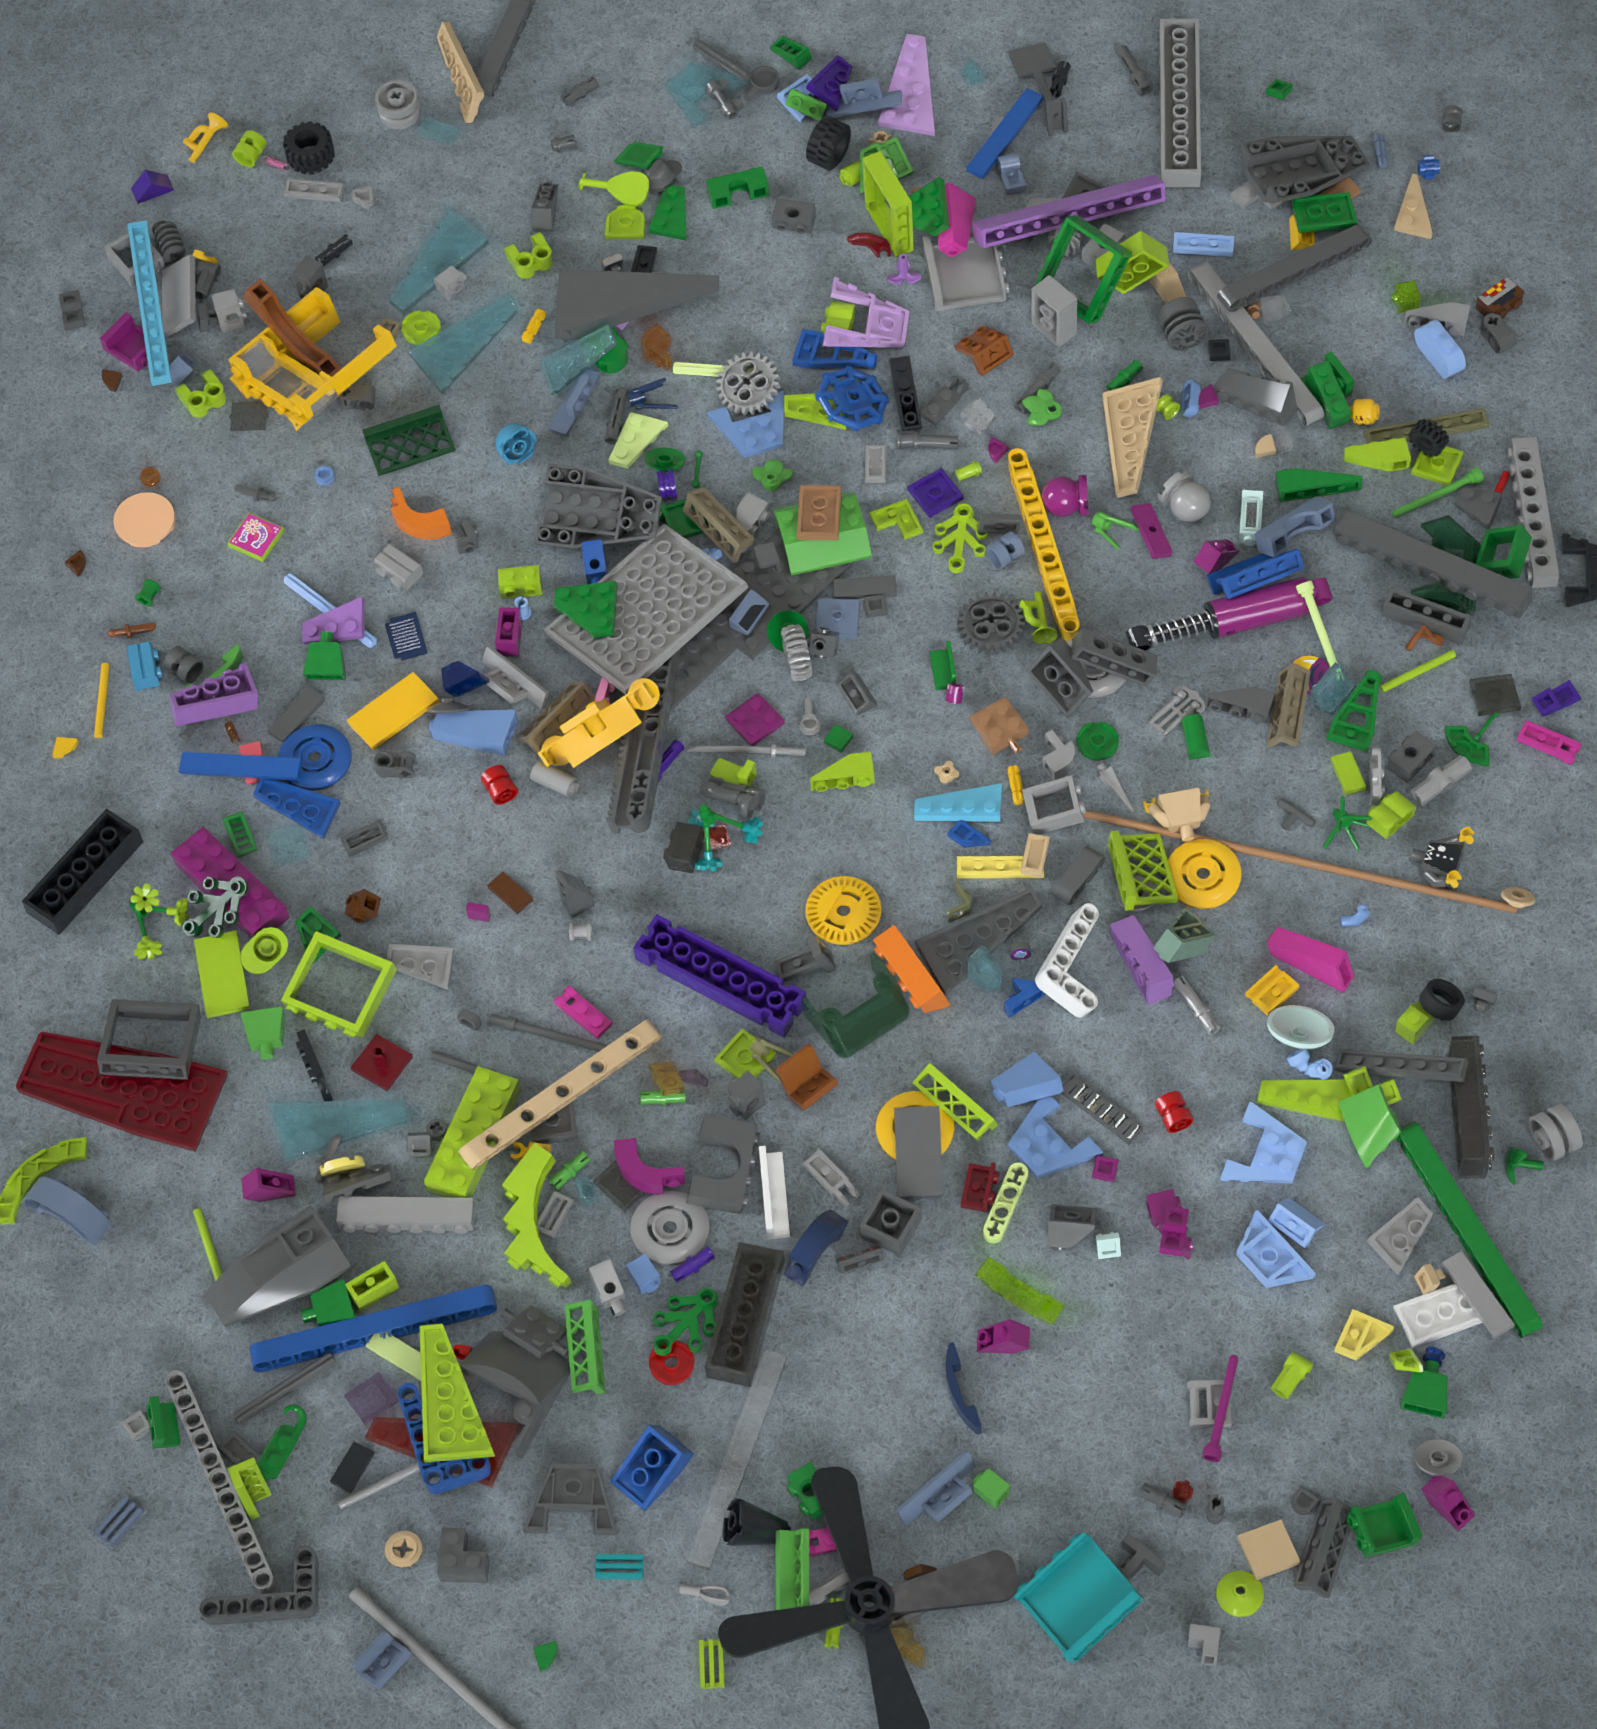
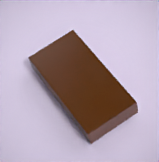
M503 871L487 885L488 889L517 915L533 901V898Z

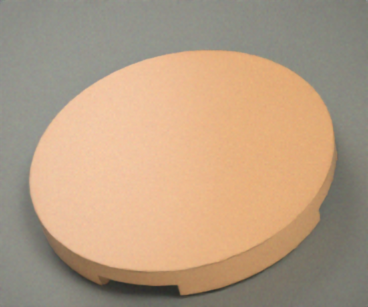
M139 493L127 498L119 505L114 514V527L117 535L131 546L150 547L160 543V540L165 538L170 531L172 532L176 520L175 512L171 503L165 497L156 493Z

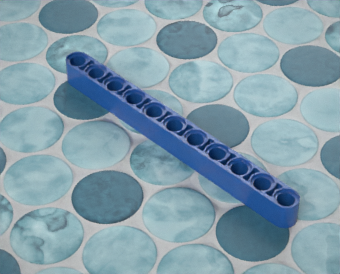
M481 1285L254 1343L249 1348L253 1370L256 1372H266L317 1359L327 1353L332 1355L364 1347L369 1343L372 1336L377 1333L383 1339H385V1332H387L389 1337L392 1335L399 1338L420 1332V1326L443 1324V1326L492 1314L497 1310L493 1287Z

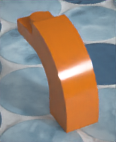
M400 487L392 489L394 496L391 498L393 505L391 507L392 516L397 526L403 532L419 539H438L452 534L444 508L429 513L413 511L406 504Z

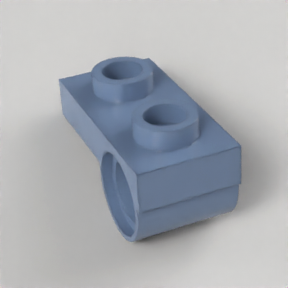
M1013 153L997 157V167L1006 193L1011 194L1025 191L1026 184L1021 172L1018 154Z

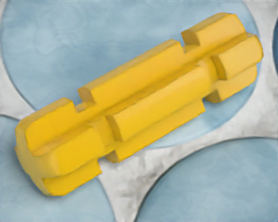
M539 308L535 310L534 316L529 321L526 327L527 331H524L521 336L522 341L525 343H532L533 335H536L542 324L541 321H544L546 317L545 311Z
M1017 765L1009 766L1008 777L1013 804L1022 805L1025 803L1022 792L1020 770Z

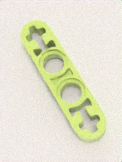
M1014 1163L1009 1167L984 1225L983 1235L989 1243H998L1004 1237L1028 1180V1168L1022 1163ZM1021 1170L1022 1175L1018 1177L1017 1184L1013 1182L1015 1173L1013 1172ZM1013 1189L1017 1194L1013 1198H1007L1004 1196V1191ZM999 1208H1004L1008 1211V1215L1000 1218L995 1212ZM995 1222L999 1223L997 1227L998 1234L990 1236V1231L993 1230Z

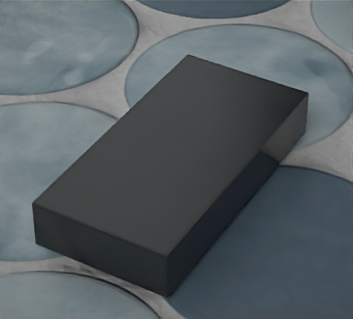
M353 1442L332 1476L331 1484L352 1493L373 1458L374 1451Z

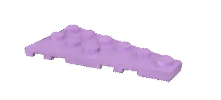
M906 34L888 92L901 90L902 104L896 107L883 108L878 126L935 136L926 38L924 36Z

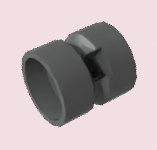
M176 646L167 654L164 660V667L189 684L193 683L201 675L204 663L181 646Z

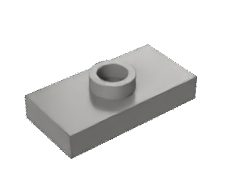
M866 445L865 483H886V445Z

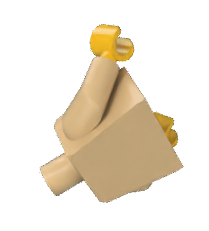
M1198 787L1161 794L1158 796L1157 803L1156 798H1152V803L1143 801L1146 813H1151L1163 827L1168 828L1170 833L1180 831L1182 841H1190L1195 838L1193 829L1200 827L1201 821L1206 819L1210 809L1209 789H1206V793H1200Z

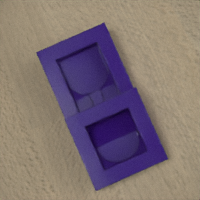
M1568 680L1553 690L1550 688L1531 698V700L1543 717L1580 701L1581 697L1571 681Z

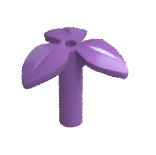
M901 254L896 265V269L900 273L889 275L887 281L899 285L903 279H906L908 284L918 282L922 276L917 272L908 273L911 269L910 263L907 260V255Z

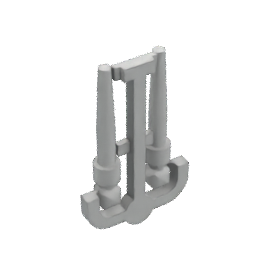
M1186 686L1176 687L1172 691L1174 696L1170 699V702L1148 722L1149 725L1165 736L1179 725L1185 716L1193 714L1194 710L1200 715L1205 710L1206 704L1199 697L1197 691H1191ZM1187 693L1188 698L1176 708L1175 706L1180 702V699L1185 698ZM1191 701H1193L1191 703V706H1188L1182 713L1181 710L1185 708ZM1171 708L1173 712L1159 725L1154 723ZM1178 715L1179 717L1164 731L1162 728Z

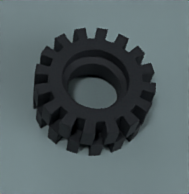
M1426 419L1418 420L1408 435L1410 443H1414L1412 446L1414 448L1417 447L1419 452L1423 451V454L1426 456L1429 454L1430 457L1440 455L1449 442V435H1446V430H1442L1443 427L1441 425L1437 426L1435 421L1431 423L1430 419L1427 421Z

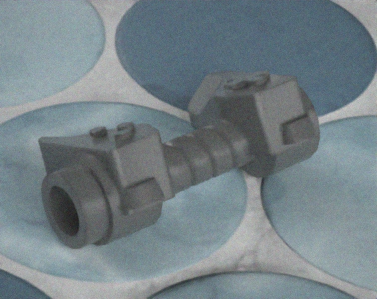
M727 79L710 81L706 85V94L710 95L712 99H718L721 104L719 108L721 115L728 117V119L735 118L738 110L743 108L741 98L728 101L723 95L725 88L729 85Z

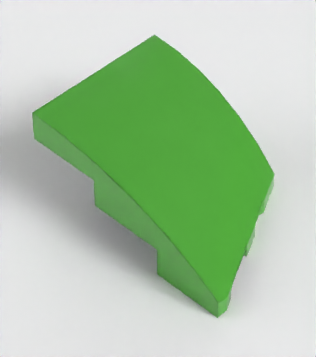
M897 136L880 145L876 142L860 150L861 194H864L862 158L881 151L898 180L914 173Z
M1380 1085L1373 1086L1338 1102L1349 1134L1366 1168L1371 1167L1372 1161L1380 1152H1384L1390 1142L1395 1140L1401 1133L1396 1113L1388 1107Z

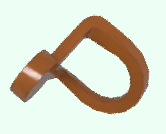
M1423 625L1413 635L1405 649L1410 651L1419 637L1428 639L1439 646L1443 644L1444 638L1438 634H1432Z

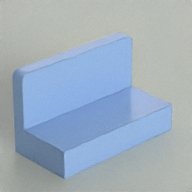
M1286 1198L1279 1202L1268 1220L1269 1223L1304 1248L1309 1245L1316 1231L1325 1225L1323 1221L1291 1198Z

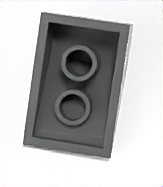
M1061 638L1050 644L1026 669V672L1068 718L1090 696L1093 689L1081 663L1071 659L1072 648Z

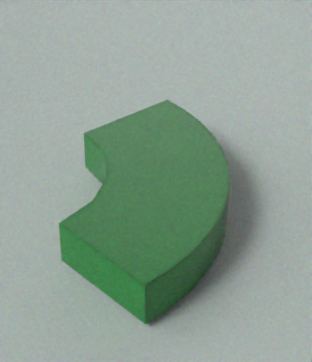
M1445 726L1446 739L1458 756H1464L1470 763L1476 765H1490L1489 745L1481 744L1474 740L1468 733L1467 726Z

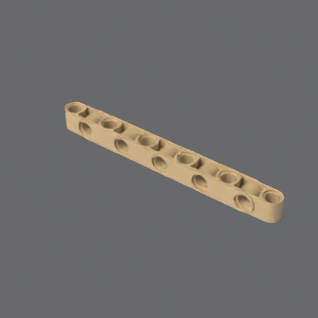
M649 1019L644 1020L468 1142L458 1153L471 1170L476 1169L652 1046V1043L659 1041L662 1035ZM630 1042L634 1044L635 1048L631 1049L627 1047L626 1043ZM596 1066L601 1070V1072L596 1073L592 1070L591 1067ZM562 1090L565 1092L566 1096L561 1097L557 1094L556 1091ZM521 1115H528L531 1121H524ZM492 1139L496 1145L490 1146L486 1143V1140Z

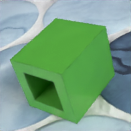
M989 1468L984 1473L980 1472L973 1481L974 1494L995 1510L1010 1494V1485Z

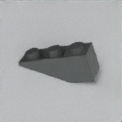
M551 182L539 184L531 208L533 230H553L558 184Z
M1249 687L1208 693L1206 696V707L1215 712L1224 711L1230 713L1234 717L1242 716L1249 718L1255 723H1267L1274 704L1275 692L1258 687Z

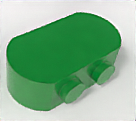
M615 327L579 338L580 347L601 372L607 374L616 373L627 365V349L629 346L624 338L618 336Z

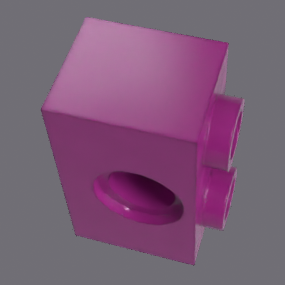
M499 607L495 645L497 652L502 656L519 657L523 623L520 608Z

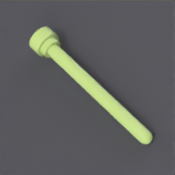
M1312 580L1297 585L1298 594H1301L1307 603L1332 674L1335 679H1340L1342 673L1312 595L1314 593L1313 589H1315Z

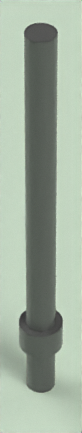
M491 1014L489 1019L490 1023L505 1026V1029L511 1031L516 1029L597 1052L608 1046L520 1022L517 1018L510 1016L506 1018Z

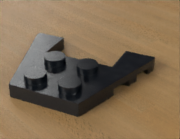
M1562 534V554L1585 555L1587 587L1566 586L1565 607L1597 600V545L1589 543L1587 539L1581 538L1578 540L1571 538L1569 534Z

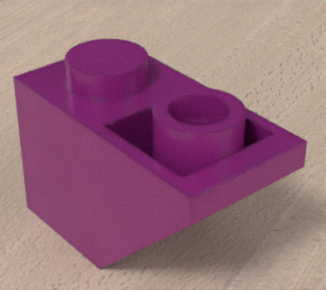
M1228 539L1205 541L1193 562L1210 574L1222 569L1239 553V550Z
M1009 1319L978 1330L977 1352L1015 1354L1029 1349L1030 1327Z
M1435 1475L1421 1488L1429 1504L1456 1530L1460 1531L1475 1516L1453 1480Z

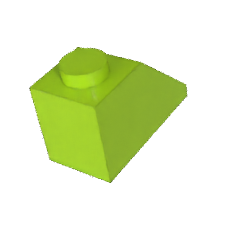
M1420 1001L1410 1005L1397 1020L1395 1032L1414 1044L1436 1018L1427 1013Z

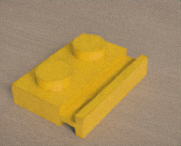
M1275 965L1245 992V997L1251 999L1254 1005L1269 1016L1273 1010L1279 1008L1299 989L1300 985Z

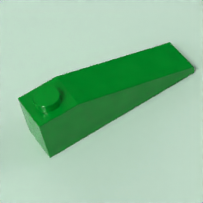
M1298 468L1276 471L1275 485L1280 502L1361 490L1363 481L1362 476Z

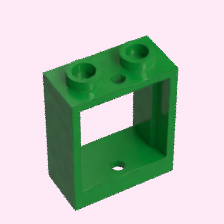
M1523 525L1486 530L1476 565L1509 579L1520 578L1531 543V535ZM1512 543L1508 559L1493 561L1498 544Z

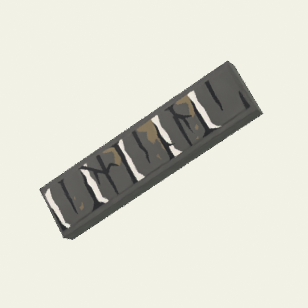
M1075 1074L1062 1085L1064 1091L1061 1094L1128 1145L1143 1130V1126Z

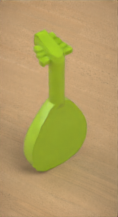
M635 171L619 174L608 181L585 178L586 173H583L577 186L579 191H583L584 186L607 189L619 202L635 207L644 204L649 193L648 177L641 172Z

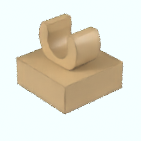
M1431 1264L1423 1265L1414 1276L1423 1295L1435 1291L1441 1284L1440 1280L1445 1279L1442 1269L1434 1271Z

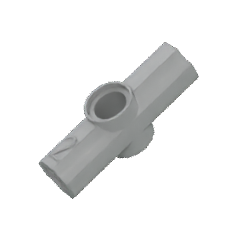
M1459 755L1444 767H1436L1429 773L1426 780L1410 790L1413 800L1418 805L1423 806L1437 795H1444L1446 790L1450 791L1458 780L1472 771L1468 759Z

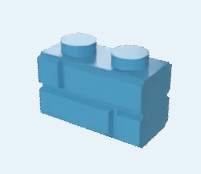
M150 641L140 643L139 645L127 646L131 677L135 690L160 686L159 678H162L163 674L161 666H157L156 661L160 660L158 649L153 648Z

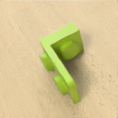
M718 758L710 772V776L722 778L724 781L733 784L748 785L750 788L757 776L756 763L747 760L744 766H738Z

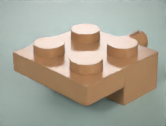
M1006 697L969 716V721L980 734L982 742L992 755L1008 746L1012 748L1015 754L1022 751V747L1017 741L1028 735V726Z

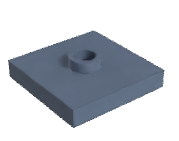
M818 598L816 629L818 627L830 628V631L839 632V638L857 639L860 600Z

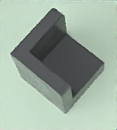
M774 542L753 547L756 564H759L761 569L775 566L776 572H781L780 560Z

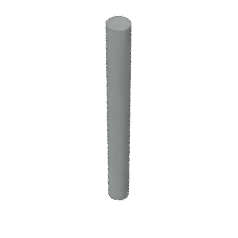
M418 1462L337 1501L340 1510L419 1472Z

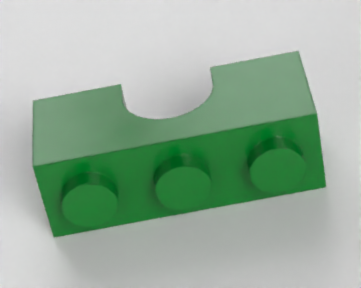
M763 166L706 180L707 193L712 209L732 205L731 194L737 190L746 191L749 194L750 200L770 196L769 184Z
M1325 361L1310 366L1306 379L1313 395L1318 393L1321 398L1324 419L1329 429L1349 423L1352 412L1329 362Z

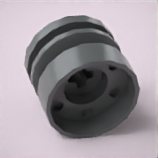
M1179 297L1173 299L1161 307L1157 313V321L1164 332L1169 346L1173 350L1181 351L1197 346L1208 334V327L1193 298Z

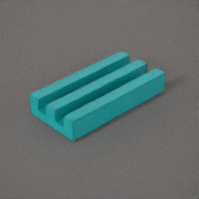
M596 1554L595 1579L643 1580L644 1556L635 1554ZM601 1561L639 1562V1564L601 1563ZM601 1569L638 1570V1573L601 1572Z

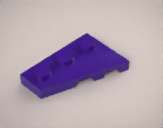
M837 55L807 84L806 89L837 111L842 98L840 85L847 84L853 66Z

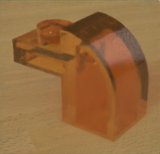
M656 323L642 336L641 348L643 359L647 364L653 360L657 367H662L668 371L672 367L671 355L665 350L671 347L670 334Z

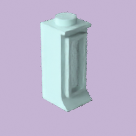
M1242 491L1239 544L1246 546L1257 545L1254 533L1261 530L1263 491Z

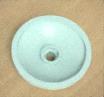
M1297 1005L1282 1006L1273 1010L1268 1016L1267 1027L1270 1033L1281 1043L1294 1048L1315 1049L1329 1043L1334 1035V1025L1331 1020L1323 1013L1309 1007Z

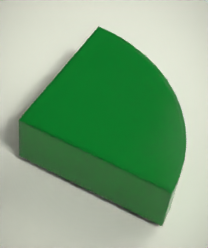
M556 1641L533 1648L540 1672L548 1669L554 1661L558 1652Z

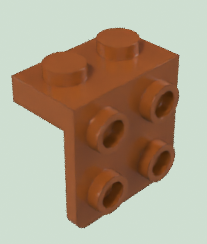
M810 1044L805 1045L776 1069L788 1098L804 1111L838 1085L836 1078L822 1068L817 1054Z

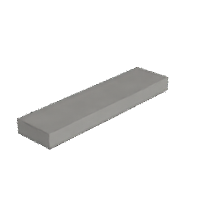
M1462 1251L1442 1262L1443 1268L1494 1339L1514 1328L1515 1324Z

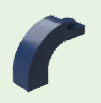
M831 1209L819 1215L796 1243L789 1256L791 1259L783 1275L800 1286L805 1285L822 1253L829 1245L841 1238L849 1221Z

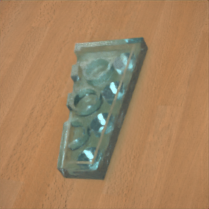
M606 325L540 360L551 395L555 396L617 345L610 325Z

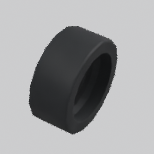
M1432 979L1420 994V1003L1427 1013L1433 1017L1450 1021L1455 1019L1465 1004V998L1457 986L1443 979ZM1435 995L1441 996L1449 1004L1443 1003Z

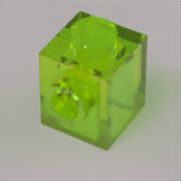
M1415 280L1395 284L1392 301L1394 305L1396 304L1399 313L1419 308L1420 293Z

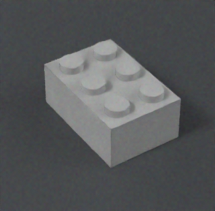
M1048 275L1032 288L1031 324L1058 347H1061L1077 334V297L1073 292H1069L1064 288L1059 280H1055Z

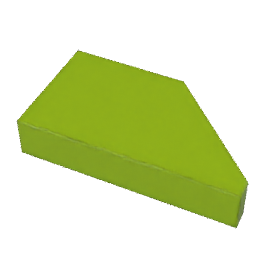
M1411 1348L1389 1353L1390 1362L1395 1369L1423 1372L1422 1363Z

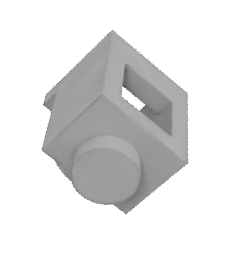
M450 266L434 278L436 290L448 301L451 300L452 294L461 291L466 280L465 274L453 266Z

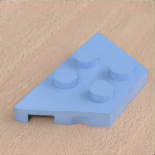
M1256 1210L1236 1251V1256L1265 1288L1313 1279L1316 1273L1266 1218Z

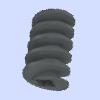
M164 220L155 222L152 226V232L163 261L165 263H174L183 257L186 252L177 226L174 222Z

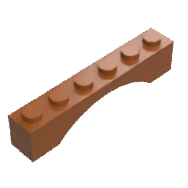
M262 278L245 291L243 299L302 365L318 375L323 371L331 377L342 369L327 352L315 345L295 325L283 309L275 293Z

